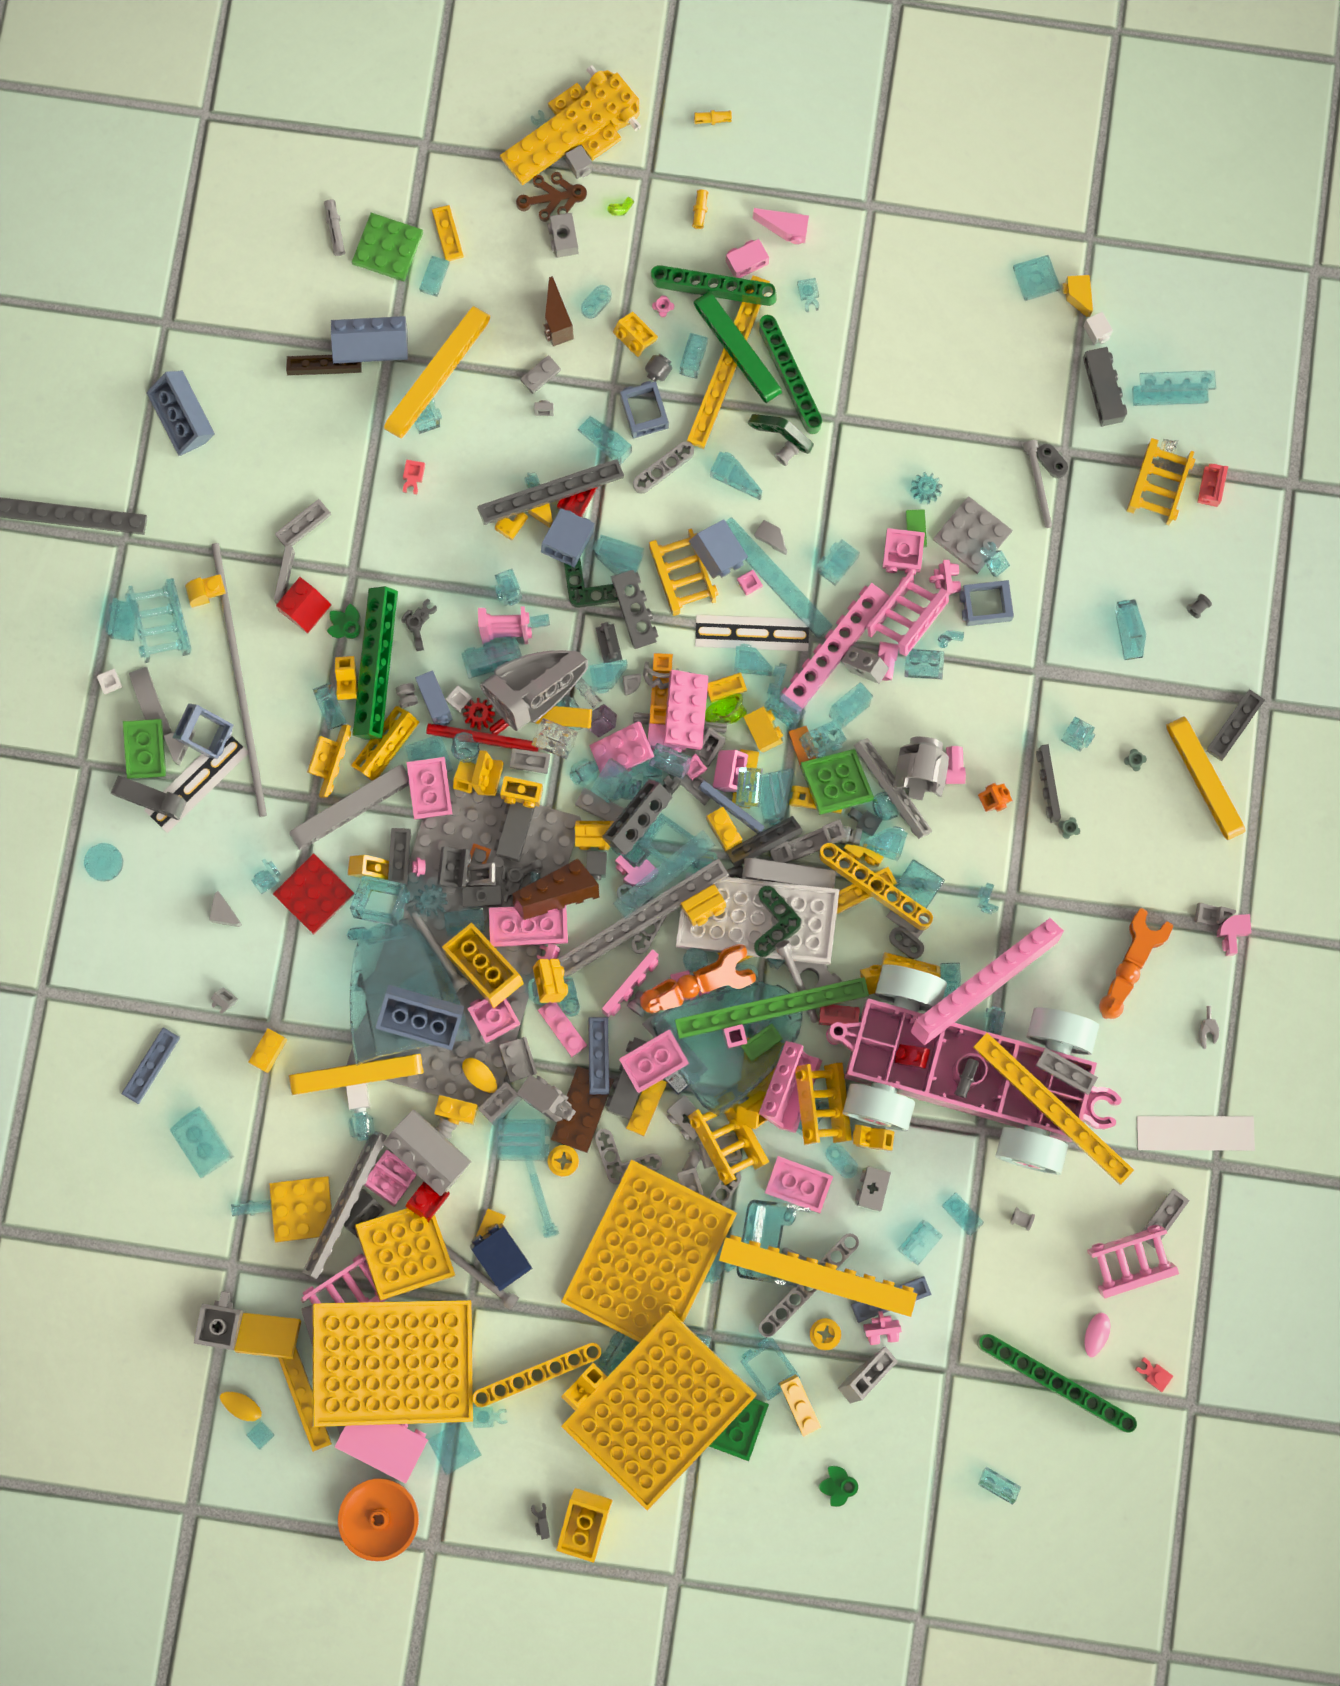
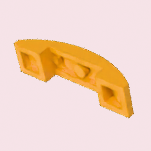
M654 653L653 671L663 674L670 673L672 670L673 654ZM652 677V681L659 678L663 684L669 682V678ZM658 685L652 688L649 724L665 725L668 688L660 689Z

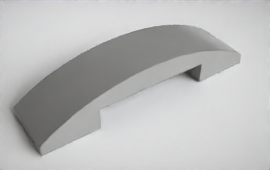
M147 666L130 672V679L145 720L162 719L163 736L172 733Z
M839 819L789 842L786 841L770 849L774 862L789 863L820 851L821 847L826 843L835 844L847 838V835Z

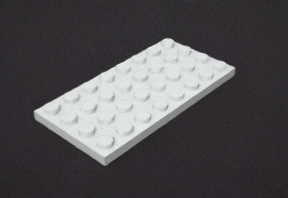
M686 873V878L694 873ZM727 877L715 884L726 902V908L719 916L713 915L707 918L708 921L705 924L693 927L681 908L676 948L721 953L728 947L742 944L747 949L746 956L759 957L754 951L755 941L778 923L759 900V890L764 886H771L801 919V928L788 939L792 946L791 956L793 961L826 965L831 963L839 889ZM764 892L763 898L768 897L772 905L774 901L771 899V892L768 894ZM777 905L774 911L782 914L785 911V907ZM789 920V925L786 928H784L786 933H789L787 931V928L789 926H796V920ZM775 931L772 937L775 940H780L783 937V933ZM769 937L766 938L768 939L767 944L764 946L762 944L759 945V951L762 949L766 951V946L771 943ZM776 950L770 955L763 957L785 960Z

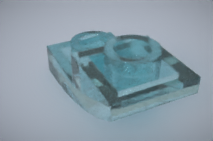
M940 963V978L947 982L943 999L961 986L960 963Z
M956 1192L942 1204L945 1211L969 1236L984 1224L980 1217Z

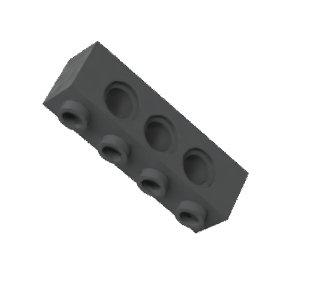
M631 569L610 576L633 648L638 649L656 643L658 633L656 627H652L650 622L653 619L649 608L646 609L644 604L647 599L644 590L640 591L638 584L641 583L638 572H634ZM628 585L634 587V593L631 596L625 594V587ZM634 603L640 605V611L637 614H633L630 610L631 605ZM640 621L646 624V629L643 632H639L636 629V625Z
M649 779L602 838L615 852L626 855L632 850L638 839L644 835L647 828L656 820L660 812L667 807L673 797L659 782Z

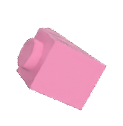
M754 208L753 219L786 241H790L793 244L805 243L809 215Z

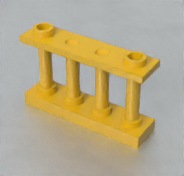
M1151 438L1127 512L1134 514L1135 510L1141 507L1168 516L1166 525H1170L1172 520L1176 521L1179 510L1176 508L1188 471L1189 469L1192 470L1196 459L1193 458L1194 451H1190L1187 458L1160 450V447H1157L1159 440ZM1153 457L1164 458L1184 465L1182 475L1155 467L1152 464ZM1152 473L1179 482L1176 492L1150 484L1146 480L1147 475ZM1147 490L1174 499L1171 509L1144 501L1141 498L1142 491L1145 492Z
M692 528L688 529L689 538L664 546L658 545L656 540L649 542V549L673 616L680 614L682 605L709 596L711 602L716 603V596H718L717 588L711 584L706 567L695 550V555L671 563H664L662 556H664V553L691 545L689 540L697 534L693 533ZM698 562L701 572L675 581L673 579L670 580L668 573L671 570ZM704 579L706 590L682 598L676 597L674 593L676 588Z
M843 1063L824 1065V1070L811 1071L810 1064L797 1066L795 1076L804 1145L819 1143V1137L833 1136V1143L851 1141L850 1118L843 1114L847 1098ZM826 1078L827 1090H814L812 1079ZM828 1097L829 1109L816 1110L815 1098ZM830 1117L832 1129H818L817 1118Z
M733 1093L718 1101L719 1107L703 1115L698 1109L688 1116L691 1126L699 1136L718 1172L719 1179L723 1181L724 1185L736 1179L734 1174L750 1165L756 1170L769 1163L752 1128L737 1122L736 1108L739 1104ZM724 1113L729 1124L711 1132L706 1121ZM733 1130L738 1141L720 1149L715 1139ZM743 1148L748 1158L730 1167L725 1156Z

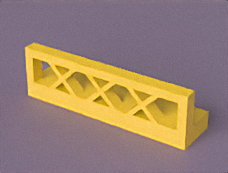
M395 706L384 721L383 734L389 729L387 734L383 735L382 739H370L351 766L364 774L369 780L377 779L420 722L408 711ZM401 713L399 718L395 720L396 716ZM366 759L365 763L360 767L359 765Z

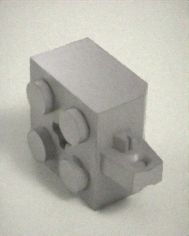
M529 1075L516 1093L530 1106L554 1122L561 1121L562 1119L570 1121L576 1112L567 1101L568 1097L555 1086L548 1084L540 1076L535 1078Z
M221 1291L220 1300L215 1301L214 1305L202 1304L194 1344L228 1350L235 1349L244 1310L232 1309L233 1304L229 1303L230 1292ZM221 1322L223 1329L218 1332L215 1325Z

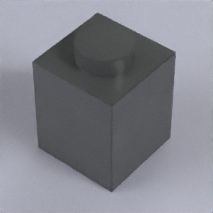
M587 851L586 869L595 880L606 878L607 852Z

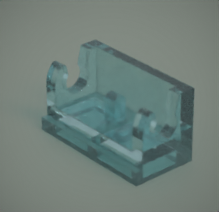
M922 1220L897 1250L918 1266L943 1235L929 1222Z

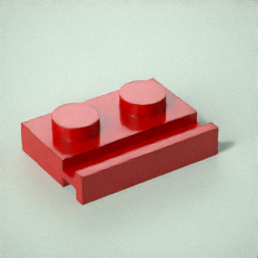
M598 487L560 499L556 506L557 509L569 510L575 515L583 517Z
M424 1181L405 1207L418 1216H423L429 1223L447 1200L450 1192H445L440 1196Z

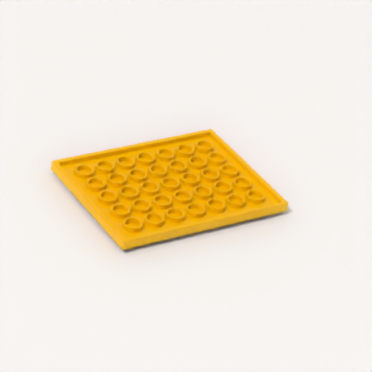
M631 1160L561 1302L638 1342H641L669 1311L684 1323L737 1212Z
M471 1300L312 1304L313 1427L473 1422Z
M669 1311L561 1427L648 1511L757 1394L675 1314Z

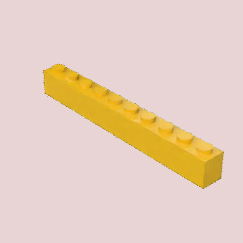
M731 1234L730 1238L725 1237L719 1261L909 1317L912 1316L917 1298V1293L913 1292L914 1288L903 1285L901 1289L894 1287L895 1283L883 1279V1283L875 1281L876 1277L864 1274V1277L856 1275L857 1271L845 1268L843 1272L836 1270L837 1265L826 1263L823 1266L817 1264L818 1260L807 1257L806 1260L798 1258L799 1254L788 1251L787 1255L779 1253V1248L768 1246V1249L760 1247L761 1243L749 1240V1244L741 1242V1237Z

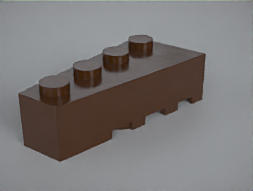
M578 858L512 893L513 906L523 920L546 914L552 909H563L566 905L572 903L577 905L589 898L593 900L600 898L599 884Z

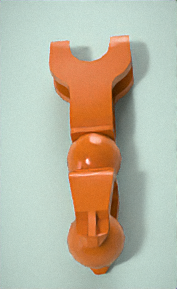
M1143 908L1136 912L1129 925L1132 943L1122 963L1116 969V977L1111 982L1107 995L1100 1001L1099 1009L1102 1017L1105 1019H1115L1123 1013V1002L1132 991L1134 984L1139 980L1140 970L1143 968L1152 948L1163 945L1168 940L1173 929V924L1167 921L1161 926L1160 930H1150L1145 922L1148 912Z
M737 944L724 949L716 962L694 971V975H683L677 982L675 979H667L652 989L645 991L640 997L642 1009L651 1014L658 1013L660 1010L681 1006L684 1002L683 998L692 999L700 991L703 994L725 985L741 989L754 983L756 975L752 970H735L737 962L747 955L745 945Z

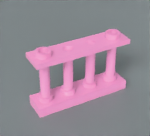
M910 571L906 577L904 576L900 580L897 589L875 617L870 618L868 621V636L872 638L876 631L881 632L897 641L900 654L907 656L949 602L948 591L941 588L938 593L933 594L914 584V575ZM908 590H911L930 600V604L923 608L904 598V595ZM899 603L920 616L916 621L912 622L893 610ZM889 617L909 628V631L906 635H900L882 625L883 622Z
M521 606V615L490 616V614H487L486 608H478V627L483 646H491L490 640H494V638L523 637L524 644H528V639L532 638V629L528 627L529 612H525V606Z
M1152 1225L1147 1228L1148 1230L1106 1244L1097 1243L1092 1245V1248L1087 1249L1088 1254L1092 1258L1097 1257L1104 1280L1103 1285L1098 1286V1289L1104 1298L1179 1274L1177 1266L1167 1261L1160 1238L1161 1235L1167 1234L1164 1227ZM1153 1239L1160 1263L1158 1267L1152 1269L1148 1266L1142 1242ZM1131 1245L1135 1247L1141 1267L1140 1273L1134 1275L1130 1274L1123 1250L1124 1247ZM1112 1251H1116L1123 1275L1121 1279L1115 1281L1111 1279L1104 1255Z
M363 1254L355 1257L353 1264L314 1289L313 1286L303 1292L304 1296L301 1298L302 1303L310 1300L312 1304L321 1303L316 1294L326 1288L335 1303H345L333 1285L334 1282L343 1277L359 1303L384 1302L385 1300L379 1301L377 1292H375L376 1296L372 1299L365 1298L349 1273L359 1266L376 1291Z

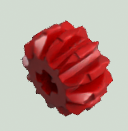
M477 698V703L475 704L473 700H470L471 707L468 705L464 706V709L467 711L463 712V717H466L465 723H471V729L477 725L478 731L481 730V725H484L487 729V722H494L491 718L495 716V712L491 711L493 709L492 704L487 705L488 700L486 699L481 703L480 698ZM480 711L481 713L482 711V717H478V715L475 717L476 712Z

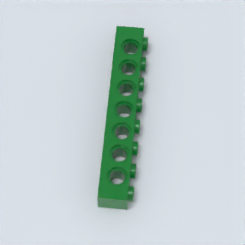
M386 586L369 588L352 735L364 740L382 739L398 597L397 590Z

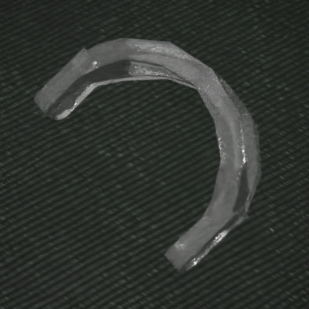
M1163 439L1160 450H1164L1166 445V451L1175 454L1176 445L1179 440ZM1159 457V468L1167 470V465L1171 461Z

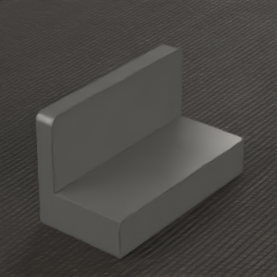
M362 1189L344 1226L358 1238L355 1225L377 1218L384 1208L367 1191Z

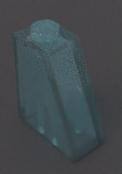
M601 535L599 540L596 539L593 546L595 557L615 575L631 569L634 572H638L644 555V548Z
M1136 600L1119 601L1116 604L1115 615L1124 660L1143 658L1146 631Z
M793 768L755 776L764 823L775 825L780 823V820H783L794 773Z

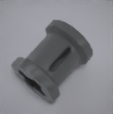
M1200 594L1198 599L1186 608L1193 617L1198 619L1206 608L1211 607L1212 603L1204 594Z

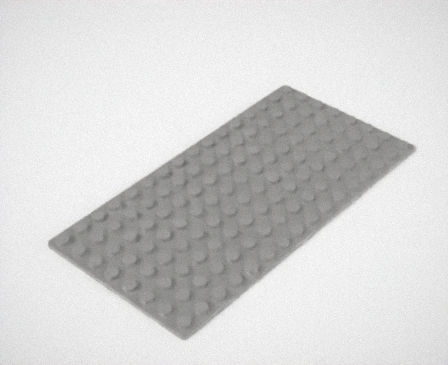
M448 779L453 815L423 818L409 860L408 886H401L347 1065L421 1054L424 1073L387 1079L386 1081L438 1096L442 1095L477 1104L480 1107L493 1093L484 1092L471 1084L463 1072L462 1063L466 1058H474L484 1063L492 1072L498 1090L503 1085L506 1076V1069L498 1045L516 1040L520 1025L488 1043L485 1042L467 1009L471 1007L470 1003L477 999L482 1001L485 998L467 978L466 980L469 985L459 992L454 990L452 987L453 983L451 982L452 978L418 926L414 932L415 927L412 923L414 920L411 917V913L413 911L419 912L416 909L417 906L409 907L408 911L405 909V906L409 902H417L421 905L422 913H419L441 949L443 945L471 922L490 942L489 908L514 907L512 896L508 897L507 903L504 902V895L508 892V890H505L508 878L506 877V881L503 882V869L505 867L509 869L521 867L522 869L535 860H540L543 868L525 875L520 889L568 864L575 843V822L581 821V818L577 815L545 806H535L520 862L497 857V851L494 850L496 840L501 838L502 833L499 832L501 822L506 821L507 814L504 813L507 803L504 802V799H501L499 793H496L495 796L478 795L474 788L471 794L453 789L454 781ZM473 843L492 849L487 863H495L496 886H501L502 906L463 907L462 888L457 889L437 885L441 847L466 848L471 851ZM476 848L469 866L481 865L486 859V851ZM417 857L425 859V875H420V877H416V874L412 873V862L416 861ZM400 920L412 921H404L405 923L402 925V927H399ZM404 933L407 934V936L410 935V937H404L402 935ZM394 937L401 938L399 944L392 945ZM405 939L407 941L410 939L409 950L404 955H397V951L401 952L402 949H406V946H404ZM541 945L495 947L520 974L524 983L507 997L520 1024L535 978L532 967L539 960L537 955H542ZM451 962V964L453 965V967H454V969L456 970V972L458 973V975H461L462 977H465V976L459 971V969ZM388 985L464 1006L452 1050L376 1029Z

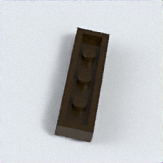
M333 355L287 356L286 372L287 376L362 373V362L333 363Z

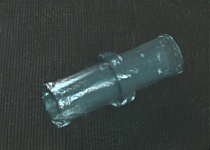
M271 1199L258 1202L250 1200L249 1203L231 1204L232 1217L247 1214L255 1216L256 1213L272 1212Z

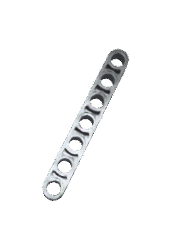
M403 765L393 768L291 830L289 834L298 849L302 850L407 787L409 785V777Z
M851 1233L844 1235L817 1264L825 1265L830 1263L837 1265L838 1269L859 1246L858 1237ZM847 1237H853L856 1240V1245L853 1248L845 1246L844 1241ZM832 1252H841L842 1260L837 1263L831 1260ZM797 1284L759 1324L760 1334L764 1337L773 1336L817 1289L806 1291L803 1285ZM798 1294L801 1297L800 1304L792 1305L789 1300L790 1296ZM779 1308H784L787 1311V1317L783 1320L776 1317V1311ZM766 1322L773 1325V1331L770 1334H766L762 1330V1326Z

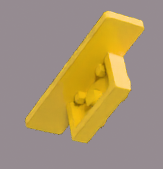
M351 725L341 726L336 742L322 736L318 737L307 773L324 779L319 793L321 798L328 797L333 791L334 785L332 783L334 777L339 773L340 768L338 765L340 759L345 754V743L351 736Z

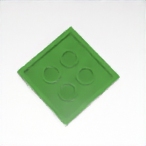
M370 213L352 259V264L404 282L423 235V230Z
M855 749L801 762V770L819 815L873 801V793Z

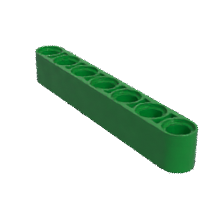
M662 265L654 266L651 270L654 286L661 289L704 295L710 291L715 298L771 306L777 300L775 286L771 283ZM658 275H664L661 279L656 278ZM676 278H682L678 282L674 281ZM693 281H700L696 285L692 284ZM711 284H718L714 288L710 287ZM729 287H736L732 291L728 290ZM747 290H754L753 293H746ZM767 292L772 293L769 297L764 296Z
M708 291L693 301L696 310L761 399L768 403L782 394L779 384L714 295Z
M764 315L759 323V332L805 430L809 434H816L821 429L822 417L776 319L772 315ZM765 323H769L772 325V327L765 328L763 325ZM776 339L780 343L775 345L772 344L770 341ZM783 355L787 357V360L781 361L778 357ZM793 372L795 376L788 377L786 373ZM800 388L803 392L795 393L793 389ZM807 404L810 406V409L804 410L801 405ZM813 420L816 421L818 425L811 426L808 422Z

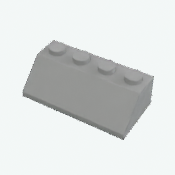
M414 1109L383 1142L390 1151L440 1196L452 1187L472 1162Z

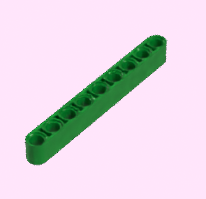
M983 1334L978 1338L977 1346L981 1351L1122 1432L1130 1433L1136 1429L1137 1421L1135 1417L991 1334ZM986 1337L992 1341V1345L988 1349L982 1345V1341ZM1003 1347L1009 1350V1356L1005 1359L999 1353ZM1020 1357H1023L1027 1363L1023 1369L1017 1365V1360ZM1038 1367L1044 1371V1375L1040 1379L1036 1378L1034 1374L1035 1369ZM1056 1377L1061 1380V1386L1058 1389L1052 1386V1380ZM1073 1387L1079 1391L1078 1397L1072 1399L1069 1395ZM1091 1397L1096 1401V1406L1092 1409L1087 1406V1400ZM1110 1407L1114 1414L1112 1418L1107 1419L1104 1412ZM1124 1418H1129L1131 1421V1426L1128 1429L1122 1426Z

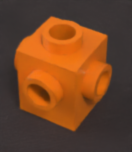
M996 783L985 787V791L978 794L986 812L995 809L999 812L1007 808V803L1013 801L1005 784L996 785Z

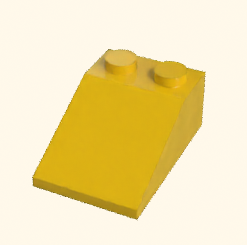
M575 1488L569 1501L556 1551L594 1563L613 1500Z

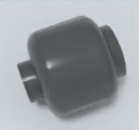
M661 354L653 355L645 366V370L648 372L647 377L654 382L657 380L665 381L672 370L671 361Z

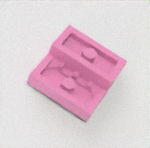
M386 1150L368 1175L364 1186L395 1207L417 1174L396 1155Z

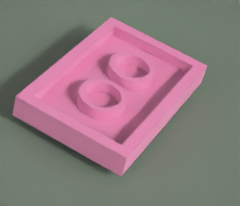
M641 722L629 725L589 745L603 780H608L654 757Z
M445 757L407 762L414 820L453 815Z
M670 1029L619 1059L638 1093L690 1064Z
M778 1156L765 1194L820 1214L833 1176Z

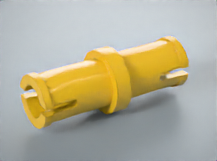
M731 110L694 112L695 124L711 123V125H715V123L732 122Z
M697 190L696 204L693 206L694 218L692 227L696 229L704 228L705 213L708 210L706 204L709 192L707 190Z

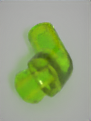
M627 197L622 204L611 203L608 205L607 211L614 216H624L634 204V200Z

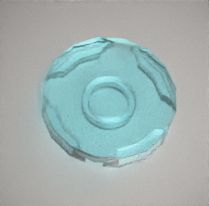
M100 843L88 850L85 855L84 866L90 877L97 881L106 882L113 880L119 875L123 868V857L120 851L113 845Z

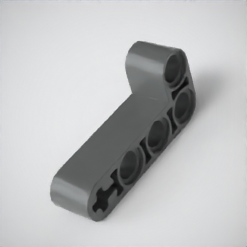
M119 775L111 790V794L176 820L180 819L187 803L176 794L164 793Z

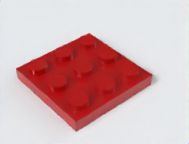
M313 853L273 895L314 935L355 893Z

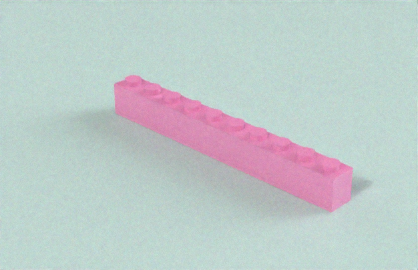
M1051 918L1046 920L916 1019L911 1033L923 1045H926L1056 945L1064 930Z

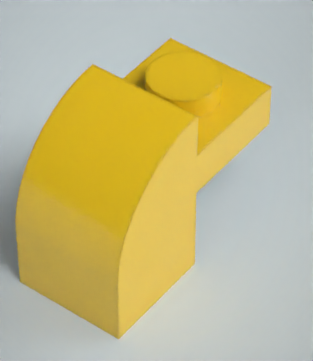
M221 574L204 579L199 577L185 585L192 608L210 603L209 598L226 594Z
M354 656L335 657L337 700L356 699L358 685Z
M855 1125L853 1144L862 1148L892 1151L895 1132L887 1129Z
M592 1363L561 1398L576 1411L607 1376Z

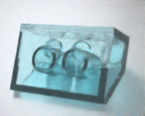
M506 637L501 639V642L495 644L488 642L483 644L481 648L475 649V647H471L461 653L468 679L494 672L502 664L522 657L516 637Z
M200 1106L182 1117L170 1129L201 1179L234 1158V1155L205 1110Z

